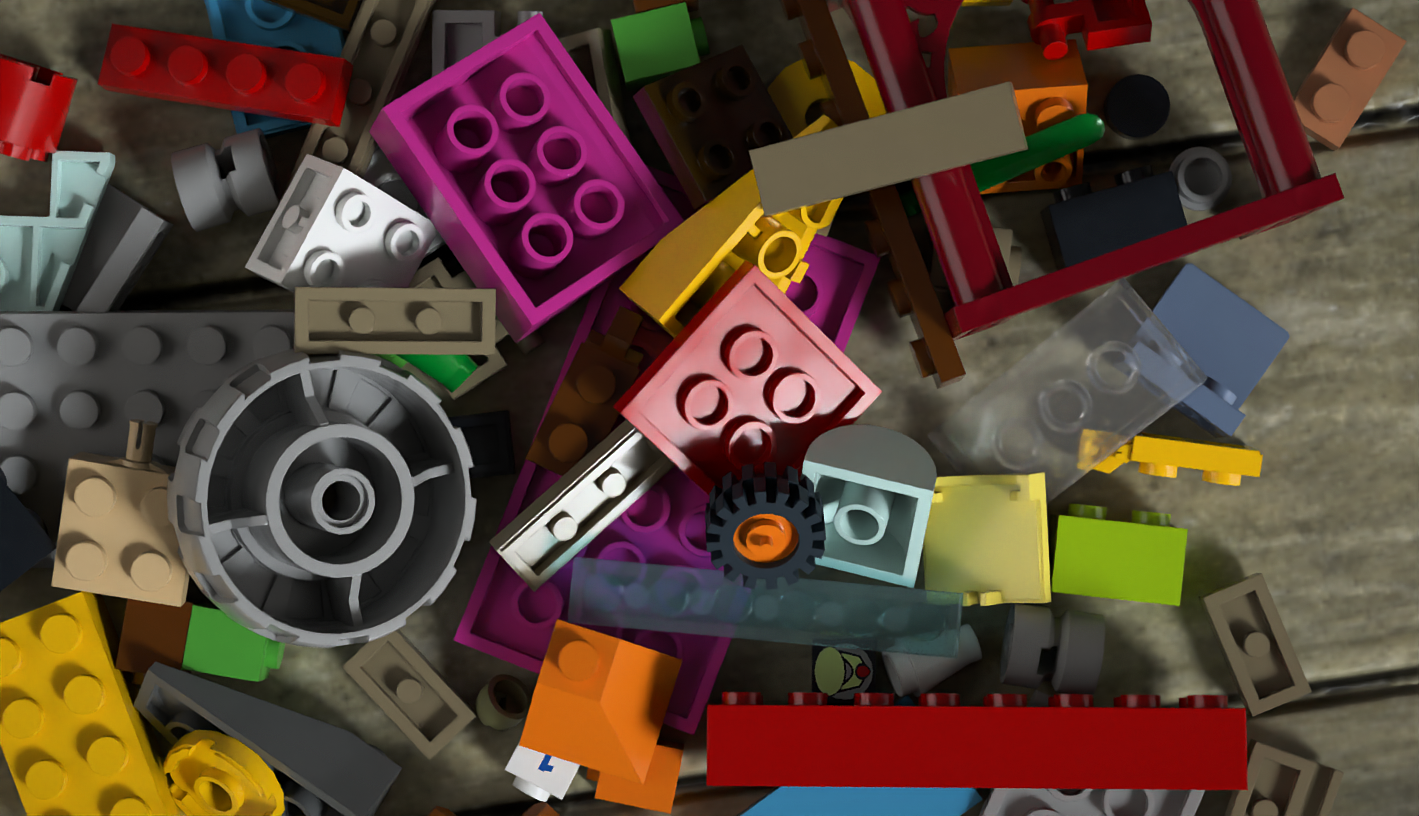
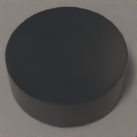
M1143 74L1129 75L1118 81L1110 89L1104 102V116L1108 126L1117 135L1128 140H1142L1152 136L1163 127L1170 113V99L1164 86L1153 77Z

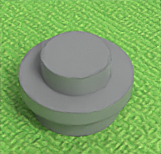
M1194 147L1185 150L1173 160L1168 171L1173 172L1182 207L1189 210L1204 211L1217 206L1226 198L1231 188L1232 174L1227 161L1221 154L1210 148Z

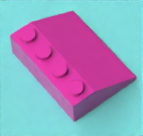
M541 13L536 14L384 106L369 131L477 288L496 289V316L515 343L572 307L649 253L663 237L684 222Z

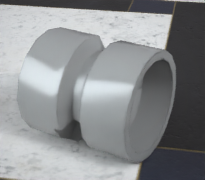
M260 128L225 137L221 149L216 150L209 143H203L171 153L173 175L186 216L196 232L231 222L234 212L237 210H241L248 217L275 210L280 203L283 193L278 172L268 142Z
M1012 603L1008 612L1000 661L1001 683L1037 689L1043 681H1050L1055 692L1094 695L1104 652V616L1067 609L1058 618L1053 616L1048 606ZM1041 648H1051V652L1043 651Z

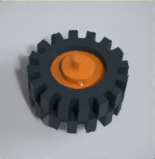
M764 462V473L755 474L753 463L741 466L742 478L739 480L730 471L722 477L723 489L714 485L709 493L710 503H706L707 552H711V562L716 569L724 566V577L732 582L736 580L740 573L743 574V587L755 589L757 579H766V590L778 589L777 578L782 576L785 577L789 586L799 582L798 568L809 575L816 568L815 557L822 559L825 551L824 540H826L823 503L820 493L814 492V483L807 476L798 482L797 469L788 465L783 474L778 475L775 462Z

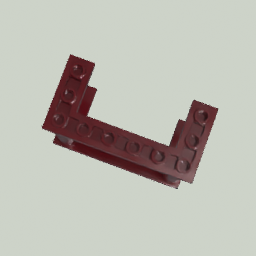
M826 0L830 12L843 8L854 24L887 114L947 98L944 79L946 44L956 13L964 0ZM1188 0L1202 28L1262 199L1013 286L970 164L911 179L956 306L944 314L954 341L1001 325L1022 313L1239 237L1242 240L1299 220L1344 199L1336 173L1321 177L1258 0ZM908 8L919 15L934 16L937 23L934 32L926 37H920L918 31L920 19L918 18L911 22L906 9ZM922 53L931 54L929 67L926 66Z

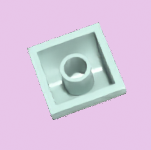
M848 425L834 428L821 434L809 446L804 458L801 480L807 476L814 483V492L820 493L823 503L826 540H824L825 551L822 559L815 557V564L914 588L937 479L936 467L931 456L920 444L910 437L880 426Z

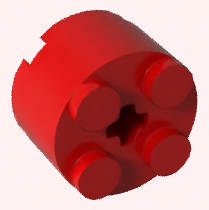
M0 53V154L29 161L31 158L47 162L49 154L56 153L78 79L63 76V73Z

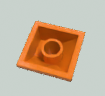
M557 619L535 686L519 746L643 785L682 659Z

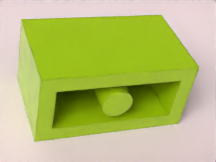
M1069 503L1068 516L1051 514L1048 537L1051 592L1180 606L1188 529L1170 527L1171 514L1132 510L1131 523L1106 520L1107 507Z

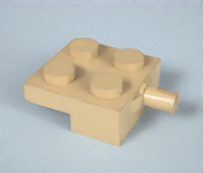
M130 419L126 457L118 458L79 452L69 458L51 586L181 607L186 602L190 575L178 554L179 542L175 528L168 520L167 508L168 476L175 473L176 467L161 465L156 461H152L158 423L153 421L144 423V420Z

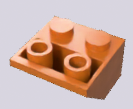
M1076 39L1066 40L1068 51L1063 57L1056 60L1046 59L1043 56L1041 46L1035 42L948 48V97L1008 81L1012 82L1025 137L1077 115L1086 114L1088 84ZM1084 148L980 192V194L1059 189L1082 184Z

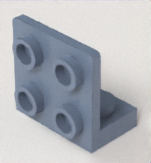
M1187 263L1182 266L1113 365L1215 438L1231 437L1246 416L1239 411V408L1288 341L1289 333L1192 263Z

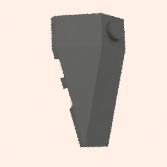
M156 661L148 669L133 705L173 746L182 736L195 730H211L233 737L253 750L274 772L284 792L285 811L282 816H374L402 767L387 758L385 753L379 748L367 744L350 731Z

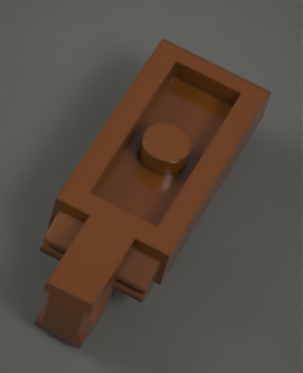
M620 306L606 335L591 329L585 343L581 342L525 457L526 460L563 476L611 433L619 416V413L613 406L634 384L640 373L638 367L644 354L630 347L644 320L643 316Z

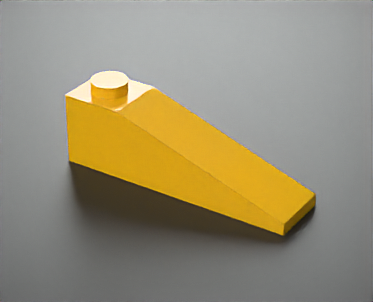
M822 115L794 138L838 126L832 119ZM752 169L663 237L619 287V290L673 338L683 330L745 260L756 265L785 294L791 281L800 283L810 265L803 258L817 230L831 224L844 197L772 216H765L754 169Z

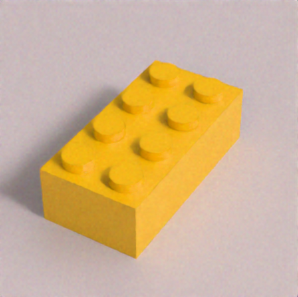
M81 591L0 623V745L27 816H186L174 802L172 794L168 789L172 785L173 780L170 773L164 775L163 763L165 759L152 725L133 706L139 691L137 685L132 683V672L115 669L120 641L102 594Z

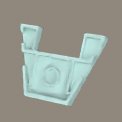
M56 151V153H52L50 215L48 217L0 215V311L60 310L115 167V155L110 152Z

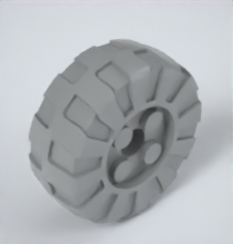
M294 348L256 359L238 369L221 381L222 386L203 407H196L176 443L180 446V452L175 473L168 476V520L175 528L179 542L178 554L189 575L201 592L230 619L250 631L273 641L302 647L327 649L348 644L367 643L382 638L406 625V617L421 606H431L444 592L457 572L454 564L463 542L471 540L475 523L477 499L471 497L469 468L474 467L461 427L452 426L439 404L442 399L410 371L403 370L390 361L374 354H362L339 350V354H306L304 352L295 353ZM332 484L337 497L334 506L326 514L322 507V497L327 487Z

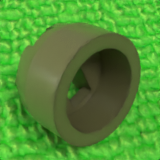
M507 674L496 675L480 690L475 701L476 714L485 726L490 725L497 731H505L517 726L527 717L532 698L527 687L517 678ZM496 695L502 697L499 704L495 700Z

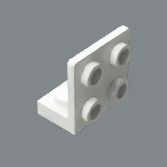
M306 154L245 268L294 292V286L408 287L438 231L431 220L349 170Z

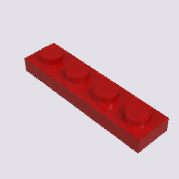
M112 24L97 84L111 92L340 127L354 65L345 58Z

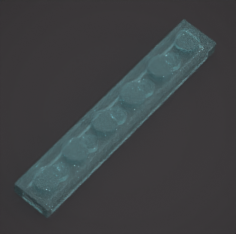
M574 557L567 622L958 658L963 593L799 578V582L789 586L784 576L777 578L778 589L766 590V579H757L755 589L743 587V574L741 573L732 582L724 577L723 570Z

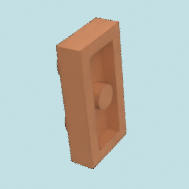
M1355 8L1350 9L1293 97L1305 133L1333 151L1339 149L1407 41Z

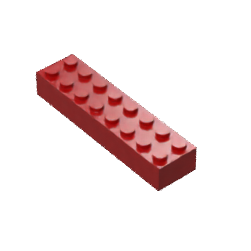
M722 692V705H707L706 786L1248 790L1246 708H1228L1227 695H1188L1187 697L1179 698V708H1161V695H1120V697H1113V707H1094V695L1055 694L1053 697H1048V707H1027V694H987V696L983 697V706H960V694L923 693L918 696V706H894V693H854V706L828 705V693L792 692L788 693V705H763V695L760 692Z

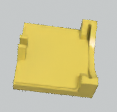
M1045 472L937 476L923 543L926 604H962V606L980 604V606H990L1002 603L1051 602Z

